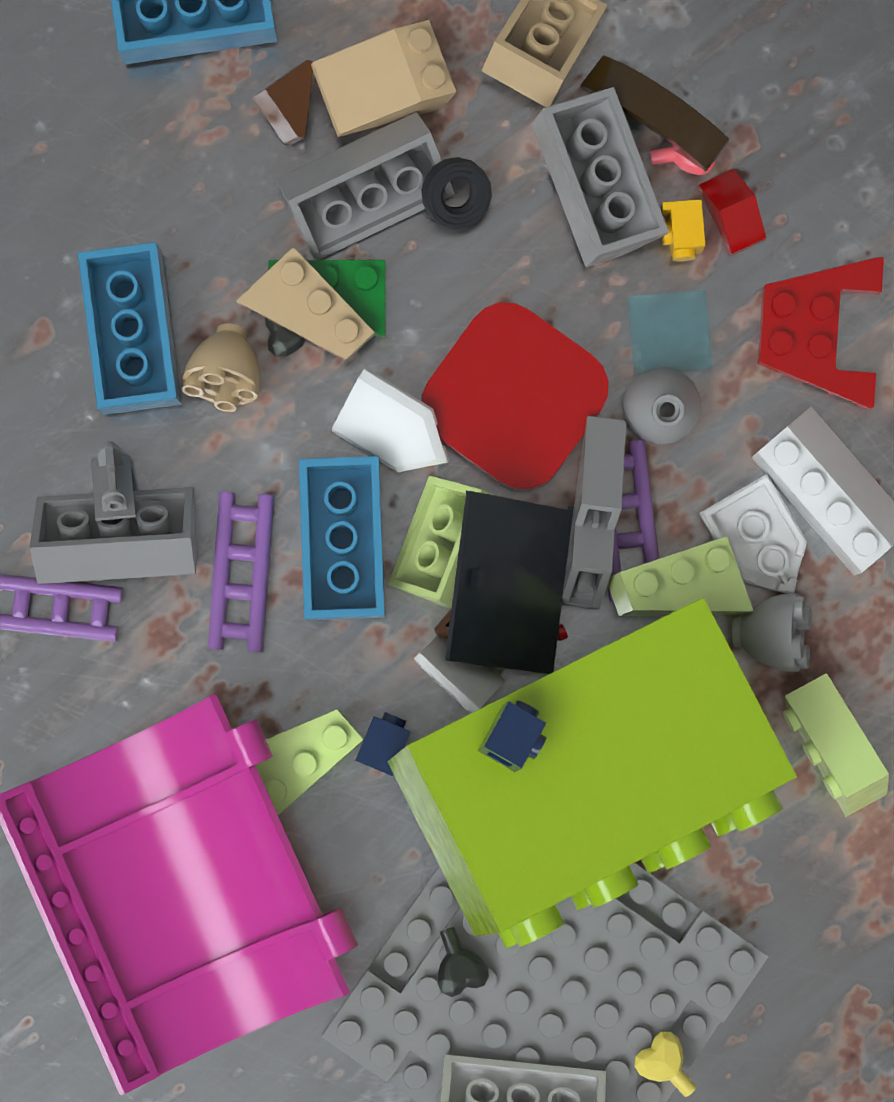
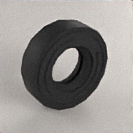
M460 157L444 159L434 165L425 176L421 189L422 202L429 216L440 225L454 229L469 227L479 221L488 210L492 198L491 182L485 171L472 160ZM455 179L466 180L470 186L468 200L458 207L446 205L443 200V192L446 185Z

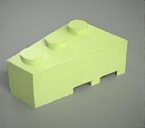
M727 536L610 576L608 587L619 616H667L704 597L713 616L734 617L754 611Z
M827 673L785 695L786 710L782 711L783 716L793 732L799 731L805 742L802 746L807 757L814 766L817 765L820 769L828 792L834 800H837L845 817L887 795L889 773Z
M334 710L266 739L274 757L257 764L256 768L278 816L364 740L363 736L340 710Z

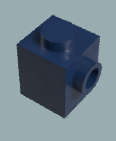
M518 700L515 704L507 702L498 712L478 751L516 772L522 769L528 757L535 759L547 738L541 734L546 722L537 718L539 711L534 707Z
M384 712L382 719L373 716L355 761L393 776L387 761L400 752L407 743L411 731L404 728L406 720Z

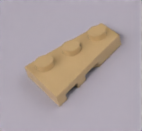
M294 247L236 300L238 304L268 318V320L281 327H285L345 361L352 357L375 335V332Z

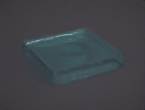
M705 290L627 298L634 376L650 368L661 366L671 367L682 372L710 370L713 368Z

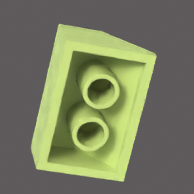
M429 476L387 585L451 609L466 490L485 494L490 493L482 489Z

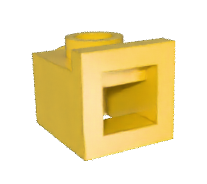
M702 199L662 202L660 209L663 217L667 218L665 223L669 230V233L662 237L663 245H669L670 256L673 257V261L681 262L696 259V254H701L705 248Z

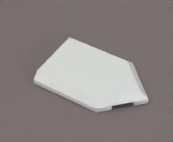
M365 368L358 377L336 419L332 432L370 456H379L381 463L396 472L449 462L446 448L444 445L442 446L436 427L438 422L433 408L370 369Z
M768 474L699 513L714 540L728 537L744 583L785 594L794 593L807 540Z

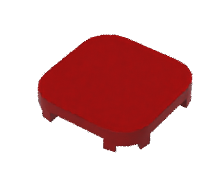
M499 302L484 308L473 318L428 380L421 395V401L433 408L438 422L436 427L439 437L444 444L500 483V486L511 491H531L542 486L544 487L558 472L583 437L587 416L597 417L600 414L608 397L609 380L603 365L591 353L535 313L516 303Z

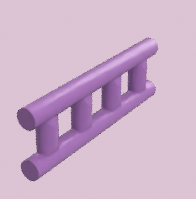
M644 440L630 441V454L624 455V470H633L635 492L622 494L621 509L637 508L640 531L617 534L615 527L611 576L622 572L619 549L642 547L644 564L660 559ZM608 587L609 600L614 602Z
M219 492L208 649L223 650L224 638L248 639V652H263L274 496L259 494L258 506L234 505L235 493ZM233 521L256 522L255 545L231 544ZM230 560L254 561L252 585L228 583ZM227 599L251 600L249 624L225 622Z
M0 574V590L15 591L12 615L0 614L1 630L117 641L118 626L106 625L108 603H121L122 587L79 582L37 584L36 578ZM31 593L54 596L51 619L28 617ZM70 597L93 600L90 623L67 621Z

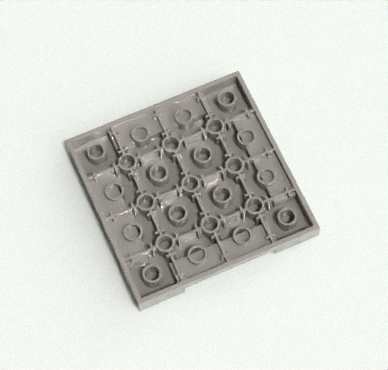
M636 863L629 865L639 884L636 888L596 908L590 905L578 911L571 897H568L555 904L565 923L562 927L525 946L519 947L516 944L505 948L498 933L474 936L440 866H438L326 1027L321 1037L385 1083L389 1082L416 1102H440L445 1054L606 1071L605 1102H667L676 1087L670 1080L658 1082L641 1076L634 1067L635 1056L642 1049L651 1047L653 1039L658 1033L672 1032L680 1040L684 1056L682 1070L686 1074L721 1022L724 1023L768 959V956ZM455 927L462 949L471 951L479 956L487 965L489 978L485 986L476 989L466 987L461 994L454 997L443 994L437 984L440 963L447 954L440 931Z

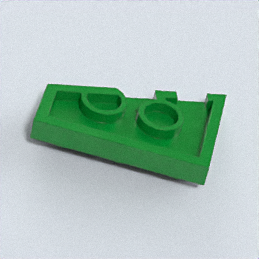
M268 260V270L279 260ZM306 260L375 332L374 336L386 339L385 260Z

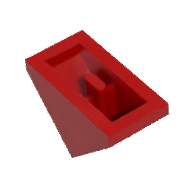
M734 169L697 186L730 255L766 240L767 237L756 196Z

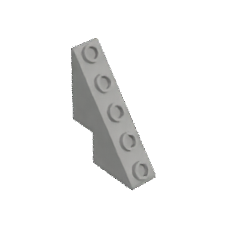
M587 416L573 510L562 605L599 609L612 573L614 530L622 509L626 421Z

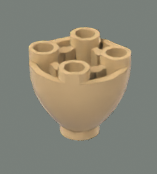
M235 324L219 325L216 333L205 339L189 357L182 374L181 391L188 396L200 397L213 402L216 409L224 412H234L237 409V405H244L256 400L260 391V367L257 356L247 341V331Z

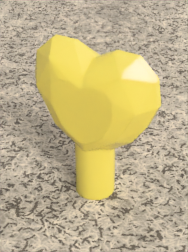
M672 1032L658 1033L654 1037L651 1047L642 1049L635 1056L634 1067L641 1076L658 1082L670 1080L684 1097L691 1095L696 1089V1085L682 1070L683 1049L679 1038Z

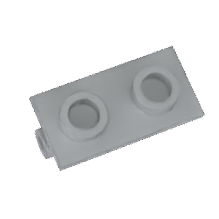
M104 442L98 450V458L91 459L95 521L136 517L130 455L122 456L121 449L115 442Z

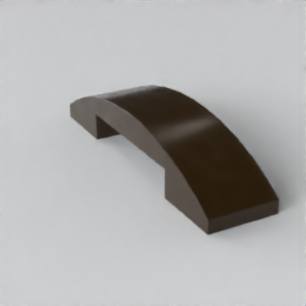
M603 55L580 85V88L589 94L614 87L623 112L673 144L674 151L704 171L708 170L729 142V138L720 129L681 98L644 74L610 57Z

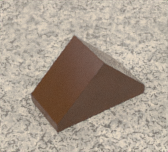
M306 60L252 97L284 144L292 145L305 138L313 74L311 64L314 61Z

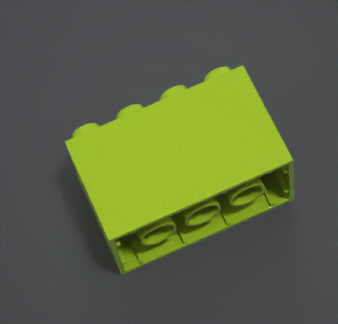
M704 597L407 745L387 761L474 936L498 933L505 948L516 944L519 947L525 946L562 927L565 923L555 904L568 897H571L578 911L590 905L596 908L636 888L639 884L629 865L639 860L642 861L646 871L651 873L664 866L666 869L673 868L708 850L712 846L702 827L711 823L718 837L735 829H738V831L745 830L783 810V807L774 789L797 778ZM518 700L539 711L537 718L546 722L541 734L547 738L535 759L528 757L522 769L513 772L480 753L478 749L501 707L507 702L515 704Z

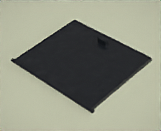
M466 490L445 656L446 661L545 673L547 675L554 672L574 507L568 506V510Z

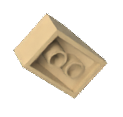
M520 0L495 40L482 68V72L544 107L551 106L608 5L600 0Z
M429 20L392 29L316 60L311 64L337 137L392 123L414 112L422 115L443 109L456 93Z

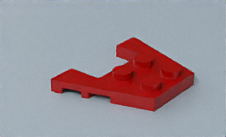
M876 257L765 284L762 292L757 364L801 383L805 382L827 391V394L846 399L857 404L858 407L872 410L875 401L876 373L846 371L836 368L841 292L879 295L882 292L884 257Z

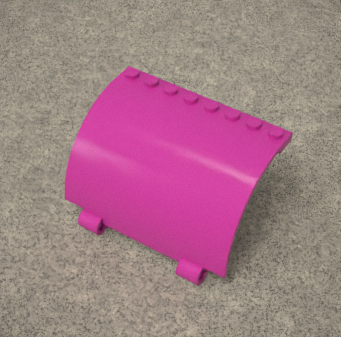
M216 694L118 743L0 794V824L120 1095L126 1094L159 1077L163 1073L247 1033L310 1007L350 994L335 957L357 947L356 938L342 907L324 915L321 913L256 768L257 764L274 757L258 720H252L232 729Z

